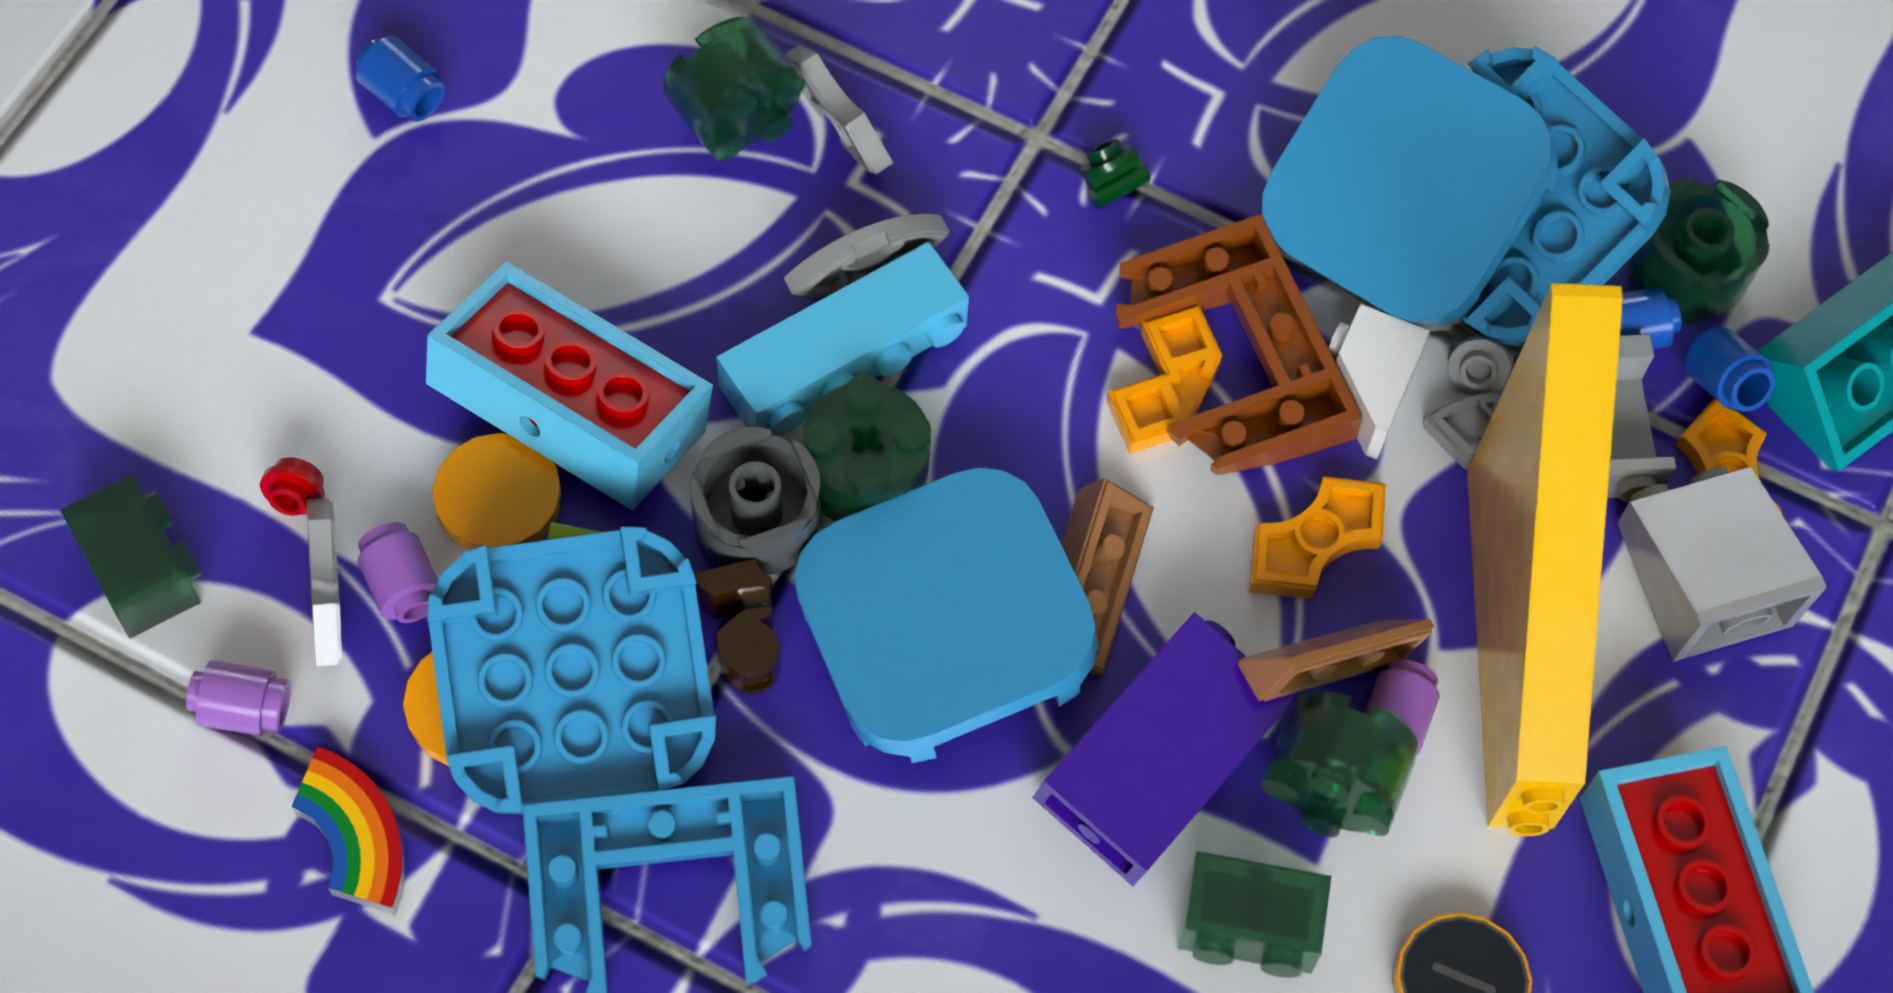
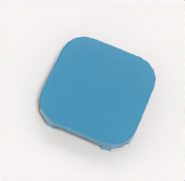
M1400 36L1373 38L1352 49L1331 74L1270 173L1262 194V217L1275 243L1298 262L1323 275L1386 314L1422 328L1444 326L1462 316L1468 318L1484 302L1479 296L1544 192L1547 191L1552 194L1561 172L1558 169L1557 142L1551 132L1550 125L1542 115L1515 94L1420 42Z
M1536 46L1533 49L1512 47L1494 53L1485 50L1468 63L1474 73L1522 98L1539 112L1550 125L1551 132L1557 142L1558 169L1561 172L1552 194L1547 191L1544 192L1479 296L1484 302L1468 318L1466 316L1461 317L1465 323L1483 336L1495 339L1501 344L1512 346L1524 345L1551 283L1604 285L1652 237L1666 216L1671 193L1666 168L1645 138L1642 139L1559 64L1554 56Z
M979 467L956 472L835 521L816 533L799 554L794 580L802 612L846 711L851 728L865 747L870 744L883 753L908 756L911 763L937 758L935 746L1047 699L1055 697L1060 707L1081 693L1080 684L1094 666L1096 651L1099 650L1090 602L1039 499L1025 481L1004 470Z
M621 526L620 530L493 548H487L485 545L461 553L462 556L441 573L431 595H429L427 621L430 630L446 758L454 781L474 803L497 814L523 815L522 805L674 789L682 786L703 766L715 742L716 715L714 716L698 607L697 582L689 560L685 559L670 541L647 531V528Z

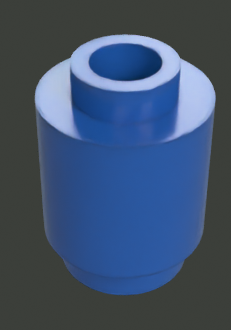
M386 36L381 39H374L367 43L357 57V81L399 117H409L413 121L419 122L432 115L440 106L445 96L446 87L440 81L439 72L396 36Z
M1659 286L1622 293L1620 336L1650 334L1653 349L1670 346L1673 342L1674 333L1681 330V313L1675 297H1667L1664 290Z
M1718 327L1706 331L1693 342L1687 352L1685 369L1689 377L1728 409L1743 412L1753 411L1766 403L1774 391L1775 376L1770 362L1728 328Z

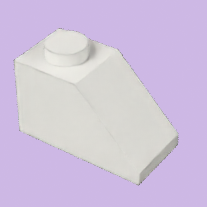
M1360 303L1351 325L1339 322L1328 349L1333 359L1336 360V365L1362 415L1357 439L1365 455L1377 460L1417 367L1430 331Z

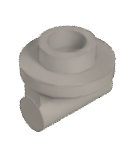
M1454 336L1447 360H1449V377L1459 390L1472 396L1497 392L1509 379L1514 352L1506 350L1500 342L1486 336H1473L1466 339Z

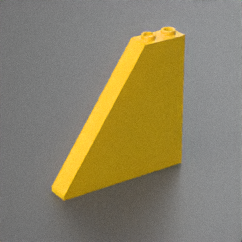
M1551 283L1467 471L1488 827H1508V831L1511 834L1518 836H1536L1548 832L1549 829H1554L1585 784L1623 301L1622 286Z

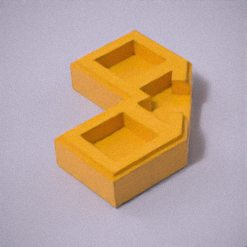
M1199 305L1142 322L1140 333L1159 376L1108 391L1106 402L1129 454L1171 441L1167 433L1168 425L1197 415L1220 367L1223 355Z

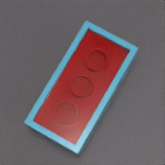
M507 261L427 335V385L632 511L706 432L713 384Z
M1727 746L1598 771L1580 797V802L1643 993H1814Z

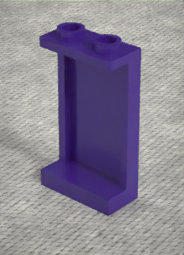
M1196 612L1187 619L1047 776L1032 797L1131 886H1134L1151 868L1295 700L1290 694L1265 702L1264 700L1258 701L1238 666V661L1247 656L1235 647V640L1223 626L1212 620L1205 621Z

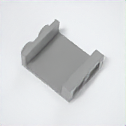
M1650 334L1620 336L1607 498H1620L1627 503L1631 501L1632 495L1642 489L1657 484H1667L1676 469L1674 457H1656L1642 385V378L1654 358Z

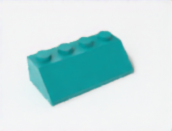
M1893 252L1757 350L1770 362L1775 376V388L1767 400L1768 406L1831 470L1841 471L1893 432Z

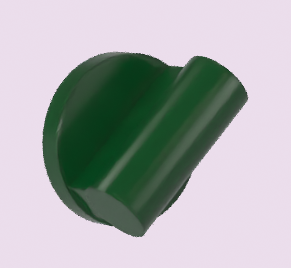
M1118 139L1105 142L1088 151L1086 157L1089 162L1080 168V173L1088 186L1089 198L1097 209L1103 208L1150 182L1149 171L1140 161L1135 146L1126 145L1122 147Z

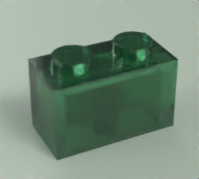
M133 474L60 509L129 639L201 603L191 583V580L202 575L184 540L173 546L170 544L163 530L174 525L173 520L157 491L155 490L144 496Z
M1196 851L1188 875L1177 949L1191 951L1196 960L1207 964L1229 965L1233 963V960L1261 964L1260 969L1263 972L1277 977L1295 978L1299 977L1302 972L1311 974L1322 954L1332 876Z

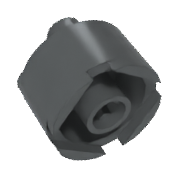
M745 427L719 436L703 451V457L696 466L695 471H693L690 480L693 526L701 548L720 567L756 558L758 566L766 575L787 570L798 562L799 554L820 529V476L812 455L804 445L791 438V441L773 435L772 429Z

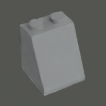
M1725 466L1716 467L1696 475L1691 479V484L1669 490L1667 484H1657L1642 489L1631 496V501L1617 522L1672 662L1793 627L1827 588L1819 570L1751 467L1730 473Z

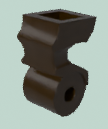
M756 558L693 573L697 582L698 604L705 613L715 619L734 613L737 614L716 633L719 666L723 677L730 686L744 694H760L769 690L777 682L780 674L779 640L773 631V589L771 577L762 572Z

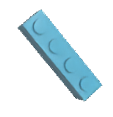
M927 242L716 357L718 386L746 427L772 429V434L775 435L787 434L797 428L808 414L826 404L830 406L839 405L852 397L859 386L879 375L886 377L899 372L910 362L913 356L931 346L939 348L954 341L962 333L963 329L967 327L969 295L931 244Z

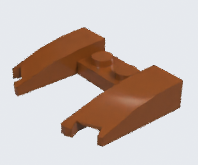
M1261 214L1120 262L1119 277L1131 280L1132 283L1130 305L1117 304L1115 321L1118 329L1142 325V322L1199 305L1201 310L1205 311L1232 303L1273 387L1168 425L1167 433L1170 439L1178 446L1189 440L1214 460L1210 471L1215 475L1280 463L1357 439L1362 415Z

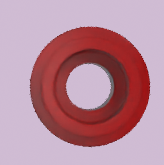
M285 457L279 459L275 466L269 467L264 472L260 481V490L263 496L275 510L286 515L307 514L306 499L325 498V490L323 488L324 477L316 466L300 458Z

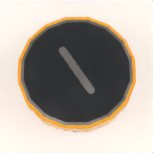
M1456 913L1434 917L1413 931L1396 958L1392 985L1394 993H1531L1533 980L1526 955L1510 933L1487 918Z

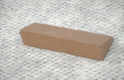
M1106 478L1086 485L1078 491L1061 542L1063 550L1091 605L1099 650L1096 651L1094 666L1088 674L1100 676L1104 673L1154 509L1153 506Z
M1430 619L1371 622L1243 657L1238 661V666L1258 701L1264 700L1265 702L1384 668L1393 660L1406 659L1432 633V629L1435 626Z

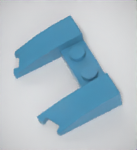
M794 776L522 805L535 976L539 979L546 980L550 969L553 968L588 981L589 985L586 993H608L599 869L734 855L746 984L757 983L766 977L767 973L761 963L793 942L797 941L804 952L812 947Z

